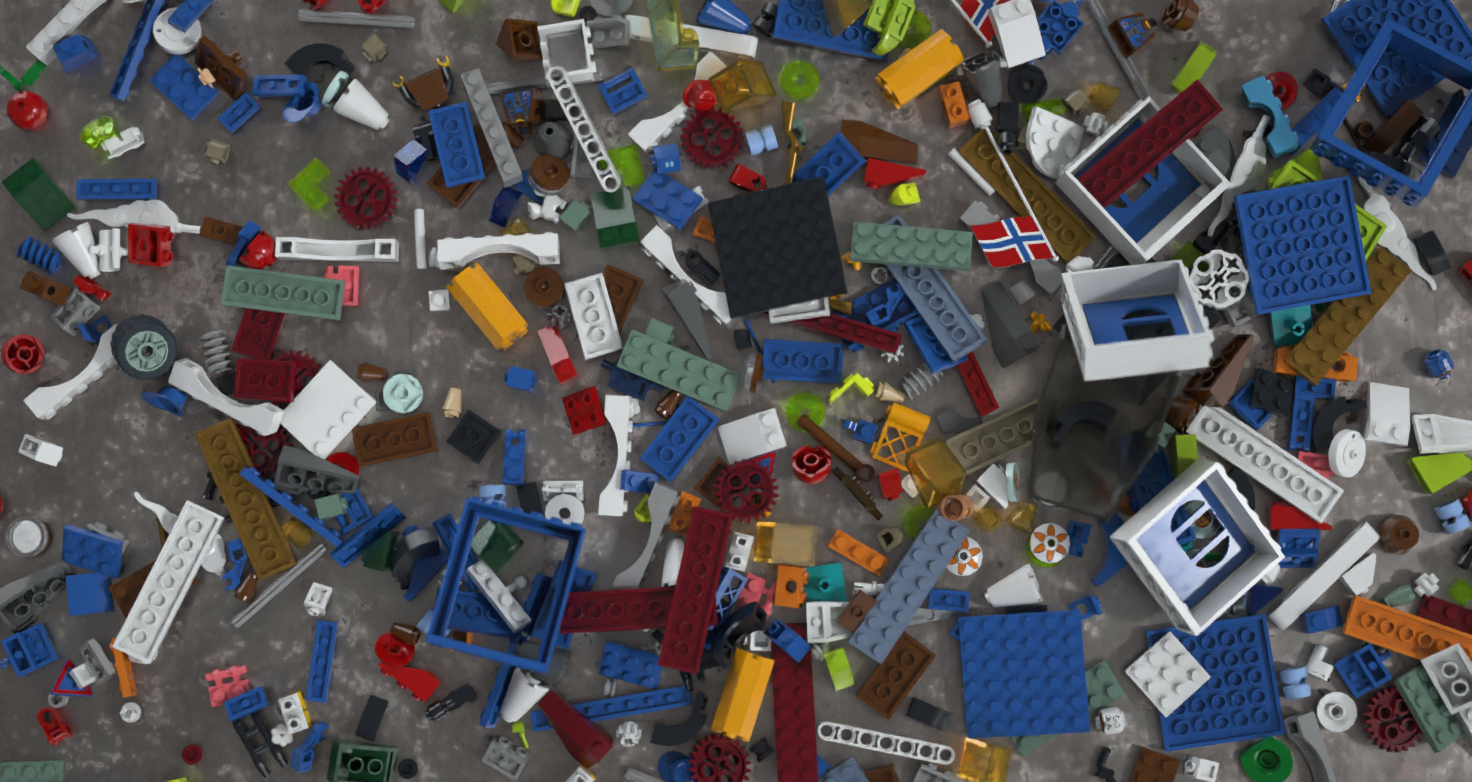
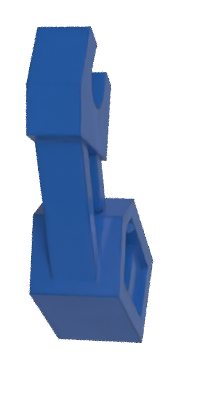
M249 220L238 234L237 245L227 259L226 266H235L237 263H241L239 259L243 255L245 248L249 246L258 234H261L260 226Z
M898 282L894 285L897 292H891L889 287L886 288V299L888 301L886 305L881 304L865 314L869 325L878 327L889 322L890 316L899 300L903 299L904 291ZM881 310L885 311V317L880 320L877 313L881 312Z
M240 538L227 542L231 562L235 564L233 570L231 569L222 576L223 580L231 579L232 581L230 586H225L226 591L236 589L241 583L240 577L248 557ZM242 549L243 557L239 558L238 561L235 560L232 552Z
M315 723L303 742L293 749L290 762L292 769L298 773L311 770L315 755L312 747L315 743L317 744L326 739V735L322 731L328 729L329 725L327 723Z

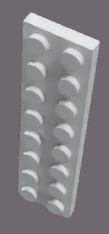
M1203 405L1185 431L1187 435L1196 434V441L1233 466L1238 467L1242 472L1301 510L1319 524L1324 521L1344 492L1343 489L1220 407Z
M189 500L186 501L112 646L113 648L147 664L152 663L224 517Z

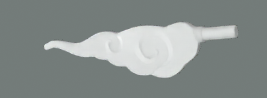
M1263 115L1256 131L1244 144L1243 153L1237 160L1231 175V185L1224 190L1221 209L1209 226L1208 236H1213L1216 226L1230 213L1228 210L1232 209L1231 203L1234 202V196L1242 195L1243 192L1252 189L1259 177L1264 173L1266 168V145L1262 137L1270 120V117L1267 115Z
M1358 177V181L1368 196L1363 209L1387 225L1377 244L1387 247L1390 253L1406 262L1412 272L1426 280L1431 290L1435 291L1437 289L1435 281L1421 267L1416 247L1407 238L1406 231L1399 218L1390 210L1387 199L1379 195L1372 186L1366 183V180Z
M156 199L149 201L137 200L130 205H121L116 209H96L77 215L67 213V216L74 220L97 219L115 228H128V223L170 226V231L173 234L175 232L200 234L201 226L179 223L177 214L171 211L164 202Z
M135 492L134 496L137 501L154 511L164 530L170 534L179 516L170 513L159 504L143 499L138 492ZM217 533L201 565L206 571L215 573L218 577L222 578L227 573L224 568L226 554L224 551V541ZM231 579L224 580L227 584H232Z

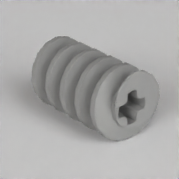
M224 330L209 332L200 337V341L206 342L202 345V348L207 350L204 352V356L210 357L205 361L207 365H211L207 368V371L214 374L234 369L227 367L232 360L225 359L226 356L230 355V352L223 351L228 347V345L222 344V341L227 338L220 336L221 333L225 332Z
M921 363V369L915 367V374L909 371L907 373L908 378L902 376L899 383L906 395L912 400L913 392L920 395L919 388L926 391L925 384L927 383L932 387V379L939 382L938 375L943 376L940 371L932 375L926 364Z

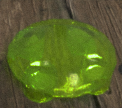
M107 115L93 119L82 129L80 140L83 144H87L89 148H94L104 139L112 138L116 134L114 129L115 120Z

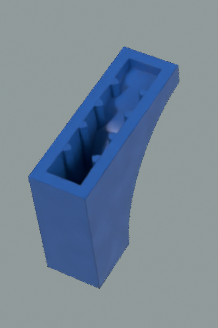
M1108 511L1099 518L1101 522L1097 524L1105 541V557L1100 570L1090 580L1095 587H1099L1129 564L1110 539V536L1125 524L1117 512L1110 513Z
M409 525L402 532V538L421 528L417 525L412 527ZM440 547V555L425 557L413 564L412 581L403 596L408 602H412L449 561L450 555L442 547Z

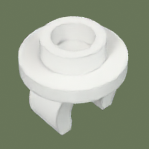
M824 642L819 646L816 643H811L810 651L812 657L815 660H824L823 653L830 650L831 647L828 642Z
M134 702L124 704L120 711L122 719L129 723L137 721L141 716L140 706Z

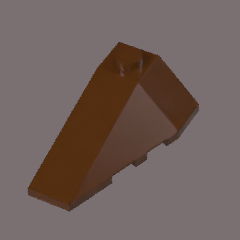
M841 119L840 132L866 161H868V158L890 163L917 164L918 144L863 121Z

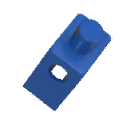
M75 34L53 46L66 73L100 57L92 39L80 34Z

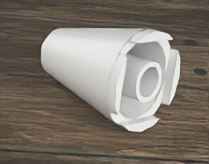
M354 79L335 104L333 111L375 130L379 128L384 129L390 121L387 118L389 114L357 79Z
M86 222L76 226L77 228L58 235L52 241L84 278L89 277L93 279L101 274L99 270V256L89 253V246H96L91 227Z
M681 536L670 537V540L666 542L661 587H673L676 584L686 540L682 539Z
M1030 564L1021 567L987 588L988 593H985L988 605L992 604L994 608L1043 602L1042 593L1039 594L1038 581Z
M518 667L515 668L500 709L501 717L507 722L518 721L549 691L551 686L531 671Z

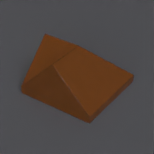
M509 18L504 20L496 45L511 57L513 65L543 59L537 21Z

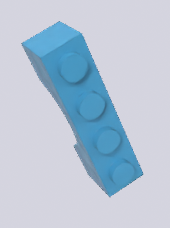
M1263 75L1241 85V93L1249 108L1262 109L1272 117L1274 128L1267 136L1266 143L1274 159L1297 150L1299 138L1295 131H1291L1289 117L1287 114L1283 115L1280 109L1282 104L1278 97H1274L1272 93L1274 89L1270 80L1266 81Z

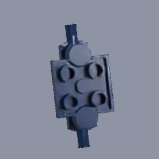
M1052 0L1039 16L1037 22L1046 55L1037 59L1043 61L1053 51L1060 55L1085 23L1078 19L1080 15L1078 7L1084 0H1080L1078 3V0L1068 3L1064 2L1063 5L1059 4L1056 0ZM1036 59L1031 60L1029 64L1032 65Z

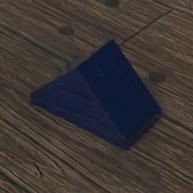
M413 139L393 155L396 173L410 184H413L429 149Z
M503 187L494 200L489 221L508 229L523 193L511 187Z
M1254 584L1247 590L1246 614L1249 616L1255 615L1284 590L1281 587Z

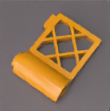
M894 402L893 405L889 404L886 409V423L878 442H873L870 453H873L872 458L909 472L931 416ZM889 426L896 428L900 435L890 441L886 435ZM910 434L918 437L916 444L907 448L903 437ZM885 437L887 442L882 444L883 439ZM901 439L905 450L894 454L890 443ZM887 444L893 454L886 458L877 455L880 447ZM907 451L910 459L907 466L898 463L896 456ZM894 457L896 462L891 461L889 459Z

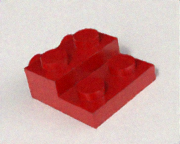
M128 223V263L155 267L171 265L174 254L170 251V243L173 241L174 235L170 231V226Z

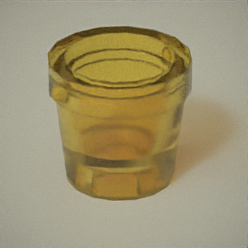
M1098 81L1092 89L1089 99L1099 105L1102 110L1109 112L1121 90Z
M519 215L513 218L501 230L502 236L506 234L519 236L532 233Z
M1020 500L1013 512L1006 516V521L1013 527L1029 533L1033 530L1032 523L1038 510L1030 503Z
M990 506L983 507L973 518L977 527L984 532L995 531L1003 521L999 511Z
M291 517L281 530L283 535L297 549H302L315 532L307 524L294 517Z

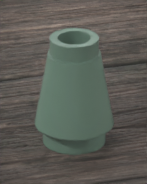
M1401 585L1383 598L1385 605L1392 608L1412 603V600L1416 599L1409 585Z

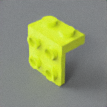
M851 373L843 381L844 386L841 389L836 387L828 394L830 399L827 403L831 405L852 385L867 399L874 392L872 389L874 385L867 377L863 379L859 373L855 376Z

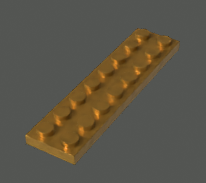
M988 127L998 145V136ZM985 129L979 130L958 150V153L995 189V192L1020 217L1030 216ZM1013 151L1008 155L1003 154L1053 251L1066 264L1069 263L1097 236Z
M1382 246L1378 247L1366 262L1372 293L1334 300L1283 361L1313 387L1318 385L1412 271Z
M233 417L194 433L258 579L262 580L295 566L296 559L267 494L240 475L241 470L245 466L250 468L251 466L254 467Z

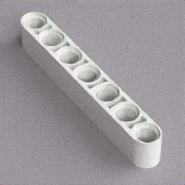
M635 15L625 16V19L630 21V39L703 52L711 51L715 54L743 59H755L758 38Z
M561 66L551 67L547 72V79L597 178L605 191H616L621 185V179L566 70ZM554 70L561 72V80L556 81L553 79L552 73ZM563 88H568L571 91L569 99L562 97L561 91ZM572 106H577L580 109L578 117L572 116L570 112ZM581 124L588 125V134L584 135L580 132L579 127ZM590 142L598 144L597 152L589 150L588 145ZM599 160L607 162L606 170L598 168L597 163ZM607 178H614L616 180V187H608L606 183Z
M1366 521L1361 523L1273 607L1267 616L1281 631L1286 629L1375 544L1380 535Z
M828 720L820 722L817 726L819 737L827 741L944 765L952 763L955 758L954 750L940 743ZM824 725H829L832 728L831 733L827 736L821 734V727ZM844 729L851 731V737L847 740L842 739L840 736L841 731ZM864 733L871 735V741L867 744L860 741V737ZM884 737H888L891 740V744L887 748H883L880 745V741ZM904 741H908L911 744L910 749L906 752L900 750V745ZM924 745L930 747V753L926 756L920 754V749ZM944 749L950 751V756L946 760L940 758V752Z

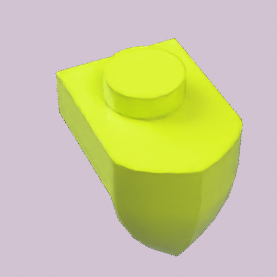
M550 0V6L555 14L569 17L575 16L580 0Z
M916 183L901 184L895 187L890 192L887 201L894 206L911 205L921 202Z
M646 493L634 510L635 518L640 523L651 522L650 509L647 502L650 496L648 493Z

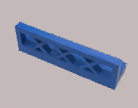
M725 566L721 567L716 590L717 612L719 614L718 626H708L710 636L707 642L704 643V648L708 650L711 648L710 642L714 633L728 617L748 580ZM734 576L740 581L736 588L731 589L730 582ZM728 594L729 602L721 607L720 600L722 596Z

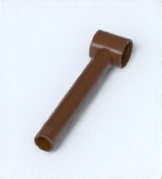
M803 414L796 423H798L799 428L802 427L809 432L810 435L854 471V476L860 482H869L874 478L875 470L871 465L861 463L821 427L815 424L809 418V415ZM863 467L869 470V476L865 479L860 476V470Z

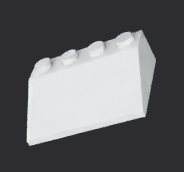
M329 360L294 398V402H291L284 409L280 424L314 455L325 459L376 404V400L333 361Z

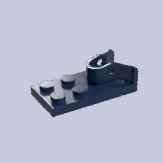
M1458 89L1452 94L1437 122L1441 130L1432 139L1431 143L1424 146L1417 159L1419 162L1427 165L1466 98L1462 89ZM1472 119L1440 172L1451 179L1455 178L1472 146Z

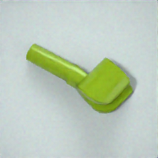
M513 722V733H520L524 748H529L525 737L524 722Z

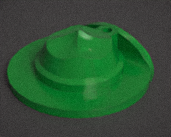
M1267 736L1247 748L1240 757L1245 773L1255 782H1284L1290 776L1293 769V756L1289 748L1272 736Z

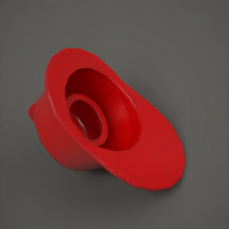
M695 80L685 88L682 96L683 103L687 107L699 111H707L717 103L721 94V84L716 80Z

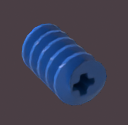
M33 236L23 241L17 250V257H21L24 261L28 260L30 264H35L37 268H42L45 272L49 271L50 275H55L59 271L63 262L62 258H60L61 251H57L54 255L55 249L53 247L47 251L48 245L45 243L40 247V240L33 243Z

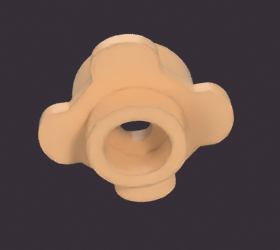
M207 67L202 71L198 68L201 73L198 75L199 79L204 85L209 84L213 88L212 83L216 80Z

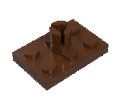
M203 36L198 41L194 63L202 70L207 67L215 78V83L234 101L238 100L242 96L247 78L244 70L238 67L243 63L242 57L236 59L240 54L235 50L231 51L228 55L224 54L213 41Z

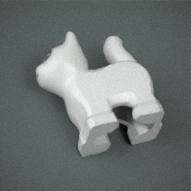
M535 188L534 193L537 196L544 197L542 206L537 203H527L529 218L535 220L541 217L551 220L554 224L558 225L561 215L556 213V210L560 208L565 211L568 202L560 199L554 193Z

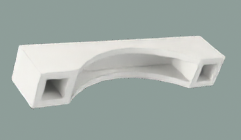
M71 0L26 48L48 66L57 57L53 46L69 38L77 26L93 10L107 0Z
M710 51L697 64L694 81L716 80L721 83L728 75L726 74L728 68ZM682 101L672 111L662 116L641 120L628 133V137L645 154L649 151L653 152V147L659 145L657 142L662 137L664 139L667 138L673 131L671 128L676 123L678 125L681 124L686 118L685 114L690 109L693 111L694 108L687 107Z
M656 225L640 242L643 246L641 250L648 257L652 255L657 260L655 263L663 271L667 269L671 273L670 278L674 282L682 279L688 282L691 281L697 289L695 294L700 300L699 305L705 311L709 309L714 314L712 317L720 325L724 323L727 326L733 319L730 318L725 292L707 289L689 278L675 258L671 238Z
M546 232L538 235L526 233L519 236L506 234L500 237L486 235L481 238L467 236L462 239L447 237L443 240H438V264L440 270L461 269L478 257L500 252L523 255L540 265L560 264L558 233Z
M276 237L275 257L279 260L399 262V242L396 239L317 240L298 237Z
M116 323L101 335L95 356L79 375L60 385L39 387L23 400L38 419L48 420L55 416L57 409L68 405L74 395L84 392L92 380H98L102 377L104 370L112 368L117 364L111 352L110 341L112 340L111 336L115 328L119 324Z
M187 358L177 360L174 363L168 383L174 385L175 389L189 393L196 400H202L207 403L208 407L224 412L225 416L240 421V424L255 429L260 435L267 436L277 432L284 410L269 402L246 404L230 399L213 385L202 366Z
M606 395L604 415L615 432L618 444V459L611 481L599 496L598 515L624 516V512L628 511V500H625V492L629 491L620 490L622 470L630 471V461L627 460V452L631 453L632 441H628V434L632 433L633 421H629L630 413L634 412V401H630V396Z

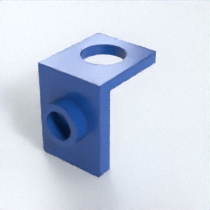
M102 315L89 325L83 323L77 325L81 330V336L86 342L89 341L95 344L100 342L101 335L103 334L97 331L99 323H106L107 330L113 326L106 315Z
M1088 595L1068 604L1070 610H1076V606L1081 603L1086 605L1087 612L1081 615V621L1093 615L1103 614L1101 611L1102 604L1098 597L1095 598V595Z

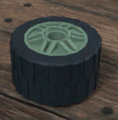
M139 314L124 319L122 323L117 325L111 336V352L116 362L125 373L139 380H152L162 376L173 366L174 360L177 357V343L175 342L174 335L162 321L150 315Z

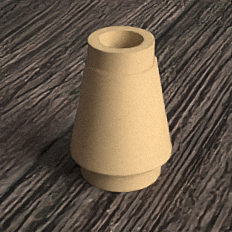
M884 381L883 383L878 382L874 397L880 401L902 403L905 392Z
M449 388L442 408L443 416L459 418V414L462 413L460 389Z

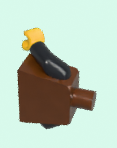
M446 56L447 61L444 64L440 63L438 58L439 67L409 81H405L402 76H399L402 82L397 85L393 81V85L399 89L404 100L415 108H422L424 111L432 108V110L443 108L442 102L449 99L448 95L452 93L454 80L449 67V58Z

